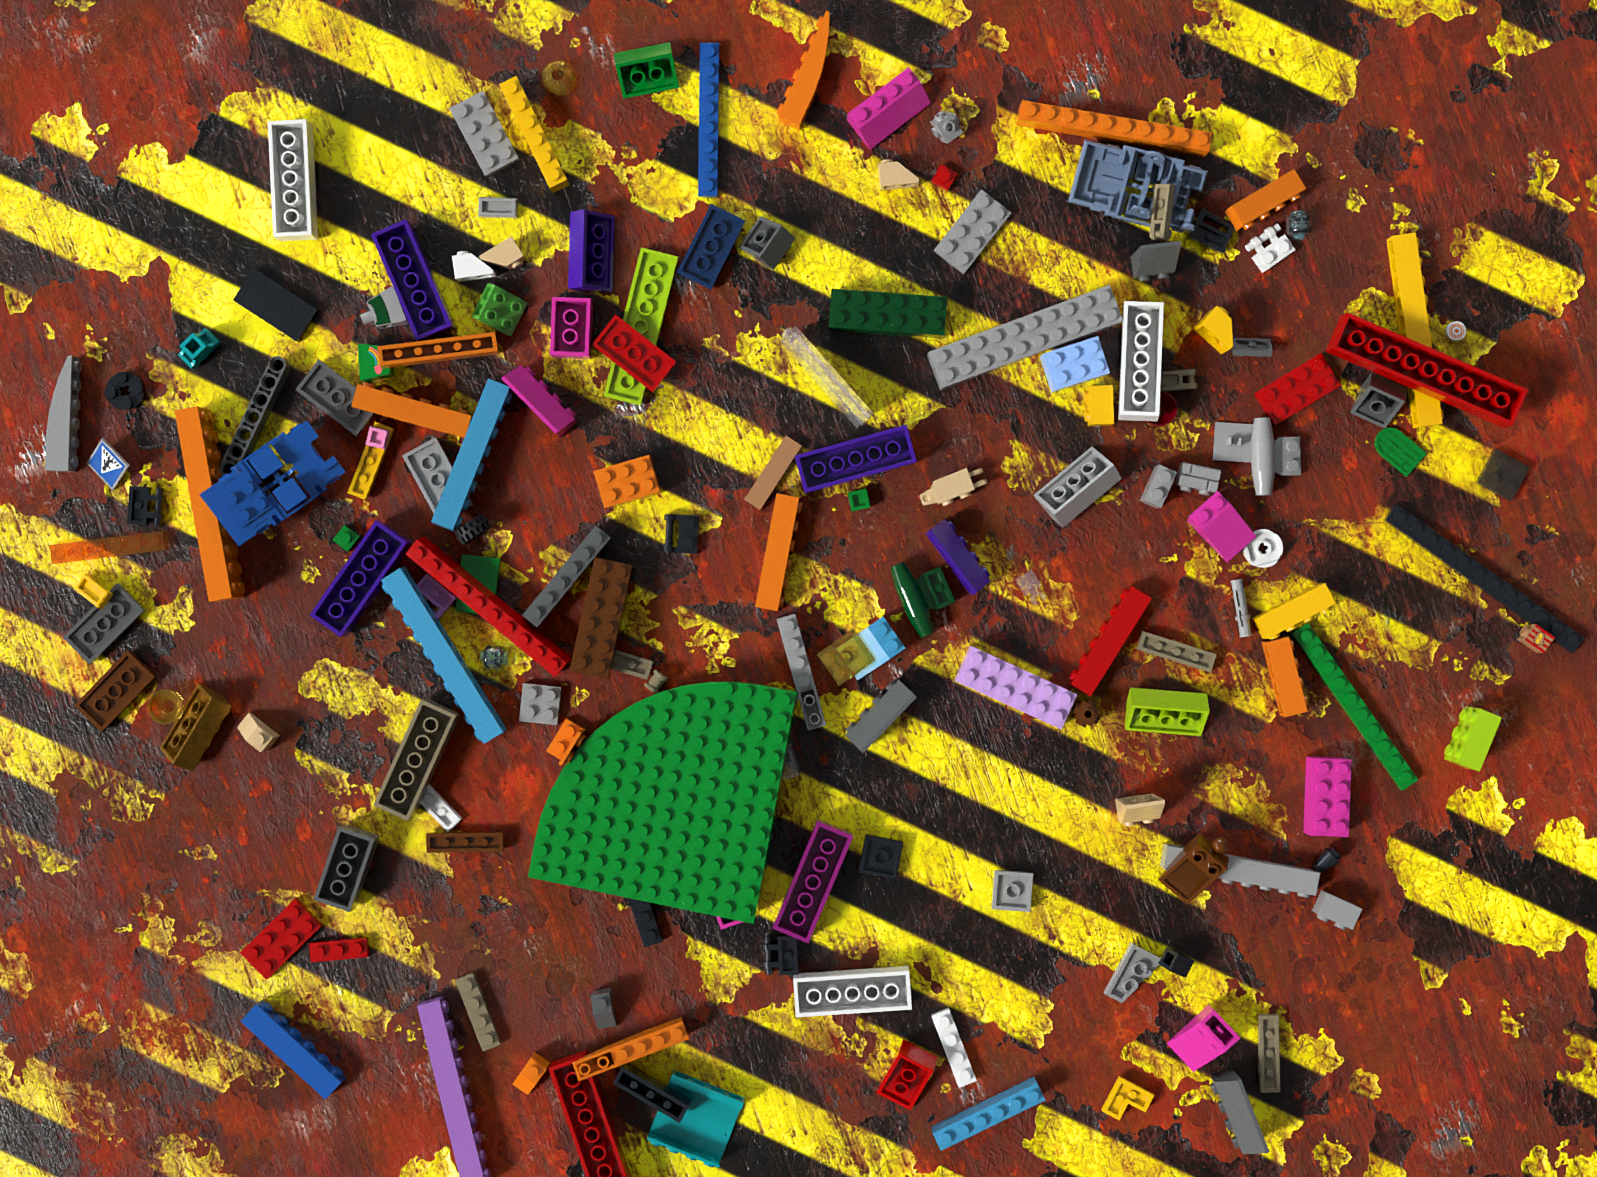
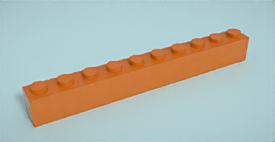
M1022 100L1020 103L1016 122L1017 126L1198 157H1205L1209 153L1212 132Z

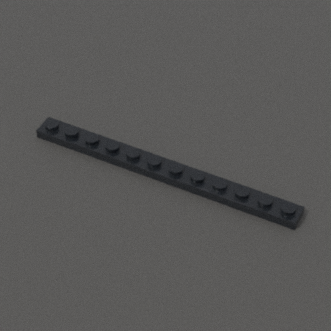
M1397 504L1393 505L1383 519L1528 624H1537L1554 636L1553 641L1569 653L1574 654L1584 640V637Z

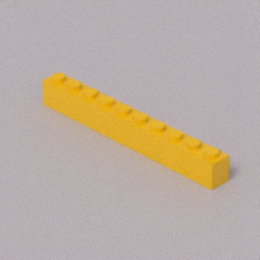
M1416 232L1391 236L1387 239V247L1400 335L1432 348L1433 335L1429 329L1431 319L1430 315L1427 314L1426 308L1428 298L1424 294L1425 278L1421 273L1422 258L1419 257L1418 252L1420 247L1419 239L1416 238ZM1407 387L1413 428L1443 424L1444 412L1440 407V401Z

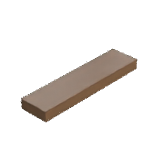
M785 436L744 500L761 510L802 445Z

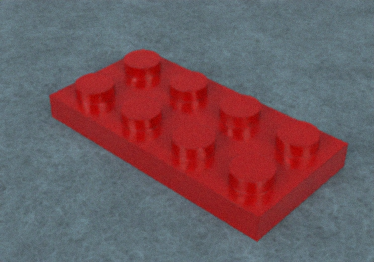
M616 314L592 344L593 347L653 393L677 363Z
M1322 353L1258 390L1254 395L1268 418H1270L1272 425L1275 426L1341 385Z
M295 898L240 954L267 980L323 924Z

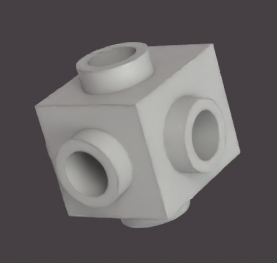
M941 111L930 122L933 126L931 129L933 134L944 143L948 144L963 133L959 126L960 121L955 113Z

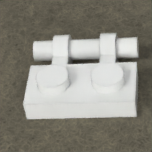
M1278 224L1272 227L1269 226L1264 230V233L1258 237H1253L1250 239V243L1245 245L1248 252L1253 249L1256 250L1257 254L1252 259L1262 273L1295 251V248L1285 234L1279 239L1276 236V233L1281 230ZM1269 239L1271 244L1264 248L1262 243Z

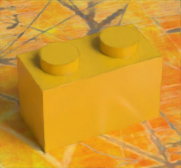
M1113 385L1087 387V391H1084V403H1087V410L1084 411L1085 422H1088V426L1113 425Z

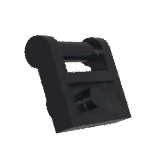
M1201 207L1193 224L1196 226L1195 230L1190 232L1187 238L1223 254L1235 228L1230 221L1208 212L1207 208ZM1205 218L1226 228V233L1202 222Z
M664 514L666 533L663 552L697 554L699 516ZM674 521H679L678 547H673Z

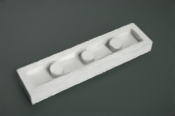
M949 1008L931 1014L958 1087L960 1088L977 1081Z

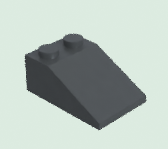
M1181 241L1141 245L1131 256L1133 280L1139 279V282L1151 280V277H1158L1159 280L1170 278V275L1176 270Z

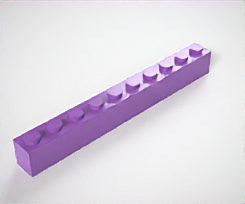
M444 996L421 1001L417 1008L459 1176L491 1177L490 1170L486 1168L485 1164L486 1153L485 1150H482L480 1144L482 1142L481 1133L476 1128L477 1117L471 1108L472 1097L468 1094L466 1088L468 1086L466 1075L463 1076L462 1072L463 1061L457 1052L459 1048L458 1041L454 1038L452 1032L454 1031L453 1021L449 1020L448 1002L444 1000Z

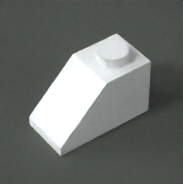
M468 251L457 252V255L452 256L454 275L458 282L497 277L493 269Z

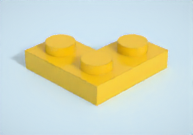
M1118 1076L1101 1110L1120 1121L1128 1104L1146 1112L1154 1094Z

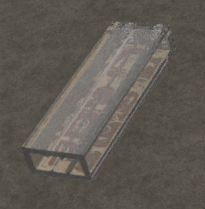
M796 326L787 328L781 334V343L857 430L872 417L873 412Z

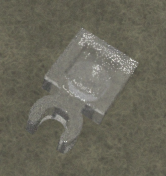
M1032 569L1015 579L1024 596L1030 593V600L1033 605H1037L1035 601L1037 595L1041 596L1042 600L1046 599L1045 594L1037 589L1042 585Z

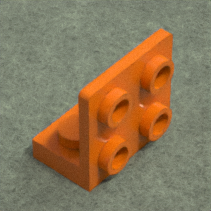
M566 718L546 751L560 759L559 765L568 764L576 752L574 751L576 746L579 747L584 742L586 729Z

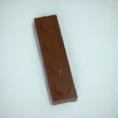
M504 832L426 833L427 853L504 852Z

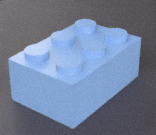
M1098 336L1044 353L1040 356L1051 393L1106 376L1110 373Z

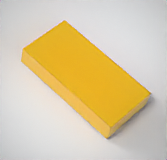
M84 574L74 588L75 591L101 610H103L113 595L112 592L88 574Z

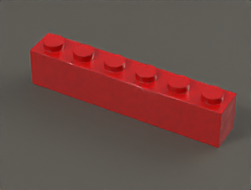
M1133 586L1123 589L1119 596L1121 600L1118 605H1113L1109 612L1111 616L1108 621H1103L1099 627L1101 632L1098 637H1093L1089 643L1091 648L1088 653H1083L1079 659L1080 665L1078 669H1074L1068 677L1070 679L1068 684L1087 696L1091 697L1152 599Z

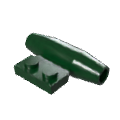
M905 562L890 567L896 592L913 627L921 638L934 633L935 630L929 609L938 610L955 602L941 568L938 567L926 572L916 580Z

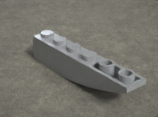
M68 355L59 375L50 405L46 430L45 470L76 472L79 464L77 449L79 447L77 430L80 427L78 410H80L79 391L81 390L79 372H81L82 364L80 358Z
M793 613L777 618V623L795 687L799 691L798 697L807 729L812 730L826 726L796 615Z

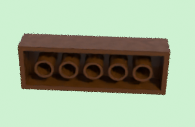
M594 557L569 671L610 680L634 571L632 565Z

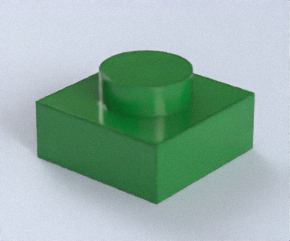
M866 489L847 493L851 512L870 508Z
M344 525L333 541L347 552H350L361 536Z

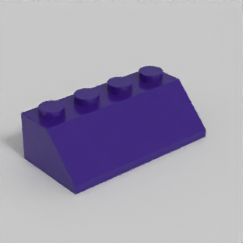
M586 209L570 212L568 289L582 292H613L615 216Z
M944 519L925 534L970 595H974L991 581L988 578L991 575L984 566L982 568L977 563L979 559L973 551L969 552L965 547L968 544L964 538L956 535L954 532L956 528L950 520L947 522Z

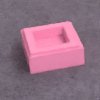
M370 426L366 445L386 450L390 431Z

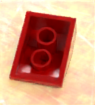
M903 1039L876 1093L911 1110L934 1072L938 1056Z

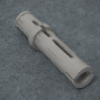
M1243 579L1231 580L1237 615L1235 621H1238L1240 637L1252 636L1249 621L1251 615H1248Z

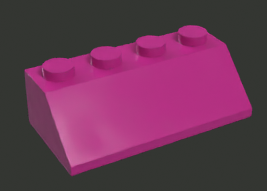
M908 67L847 114V121L869 150H871L924 110L931 102L921 82Z
M520 365L504 375L501 379L558 436L562 437L577 422L574 418L576 414L569 407L565 409L561 405L563 401L555 393L551 395L547 391L549 387L542 380L538 382L534 378L536 374L528 366L524 368Z

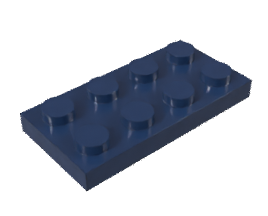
M711 204L677 274L712 291L745 224V220Z

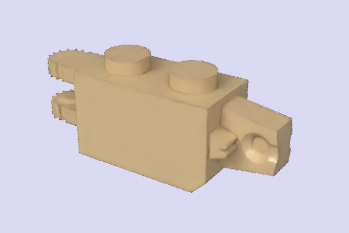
M965 468L935 480L931 485V489L919 495L922 505L942 503L943 506L954 502L953 498L960 496L963 499L971 496V491L988 483L986 479H982L975 484L971 481L970 477L980 475L983 472L982 468L970 473Z

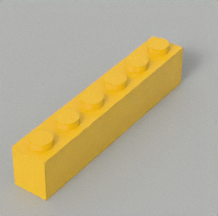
M517 76L500 83V88L552 193L569 186L570 184Z

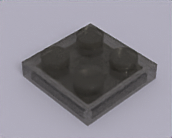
M1494 449L1476 484L1507 501H1512L1530 467Z

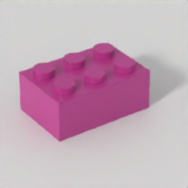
M552 297L550 355L553 358L591 359L594 303L591 298Z

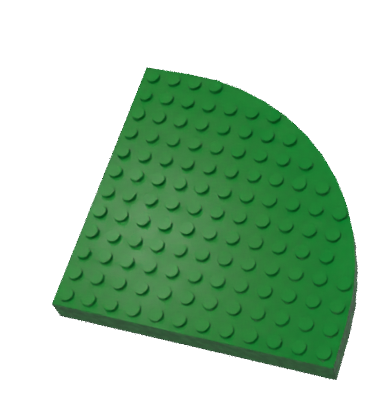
M738 681L705 682L659 692L632 704L614 715L595 730L576 750L572 759L562 769L552 787L540 817L528 877L754 924L758 917L799 691Z

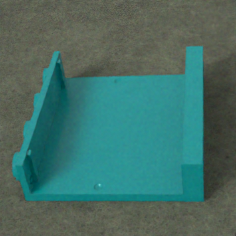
M673 1070L667 1086L688 1097L692 1102L680 1123L657 1111L647 1140L655 1146L659 1147L662 1145L667 1147L672 1153L678 1154L680 1152L685 1154L690 1160H700L708 1167L714 1168L715 1166L719 1168L720 1160L738 1114L742 1110L745 1098Z

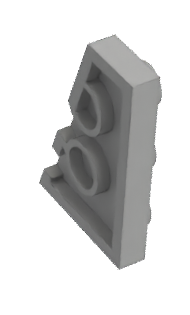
M1130 942L1103 993L1123 1003L1138 988V985L1146 977L1148 978L1152 971L1160 965L1158 963L1161 958Z

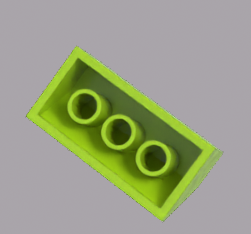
M1130 688L1126 703L1125 730L1201 736L1209 714L1207 694Z

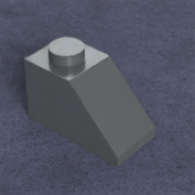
M612 988L593 990L590 997L593 1016L598 1029L616 1027L617 1019Z

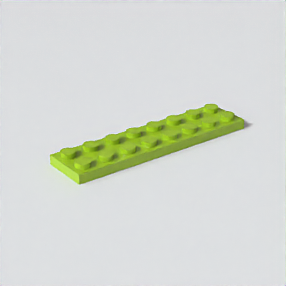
M641 247L623 321L657 346L679 257ZM612 361L604 397L642 406L646 387Z

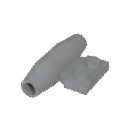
M1254 418L1251 470L1256 496L1272 495L1275 473L1280 476L1301 475L1300 437H1280L1274 440L1270 418Z

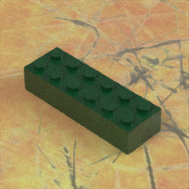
M832 289L829 331L943 339L945 335L947 297Z

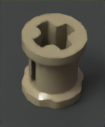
M655 669L653 676L644 686L657 694L663 683L668 681L669 678Z

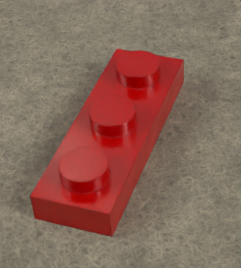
M368 937L309 943L311 963L370 956Z

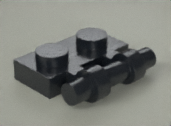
M130 486L127 524L149 526V518H154V526H162V519L165 517L163 502H166L164 488H156V495H151L152 487ZM151 501H155V512H150Z
M765 935V943H763L765 960L763 961V966L766 968V975H773V968L779 967V975L798 974L797 939L789 935H778V943H772V935ZM773 950H778V960H773Z

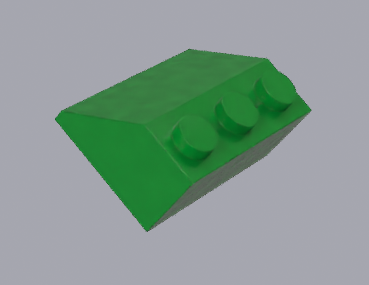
M670 42L614 53L615 67L623 99L679 88Z

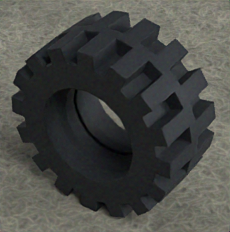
M481 514L457 529L455 534L462 545H466L489 531L492 526L485 515Z

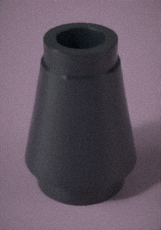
M1330 846L1328 849H1324L1312 866L1321 874L1339 863L1342 856Z

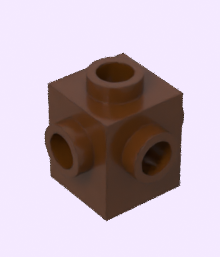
M1089 699L1086 702L1079 700L1071 711L1073 713L1071 717L1076 719L1075 723L1084 728L1086 725L1091 727L1093 724L1096 725L1101 714H1099L1100 709L1096 708L1097 703ZM1087 710L1090 711L1088 718L1084 715Z

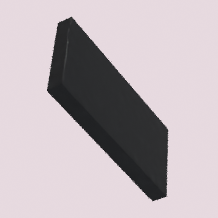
M254 268L233 299V301L298 343L319 312L318 309Z

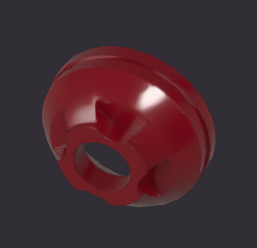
M1160 392V407L1165 409V414L1159 417L1158 421H1147L1150 425L1163 427L1175 419L1178 410L1177 403L1170 394Z

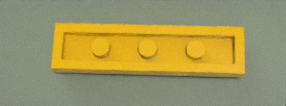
M375 422L373 427L390 431L388 447L394 429ZM365 446L347 492L348 494L364 500L368 499L386 453L385 449Z

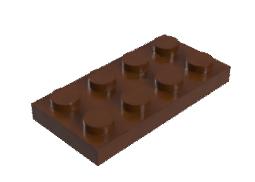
M127 650L74 706L97 729L105 732L157 676L130 650Z

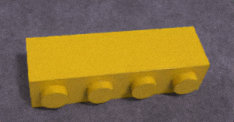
M1319 583L1253 617L1252 620L1262 639L1269 638V640H1273L1280 636V632L1284 630L1288 632L1297 628V623L1301 621L1306 623L1314 619L1315 614L1319 612L1323 614L1332 609L1330 606L1336 603L1326 583Z

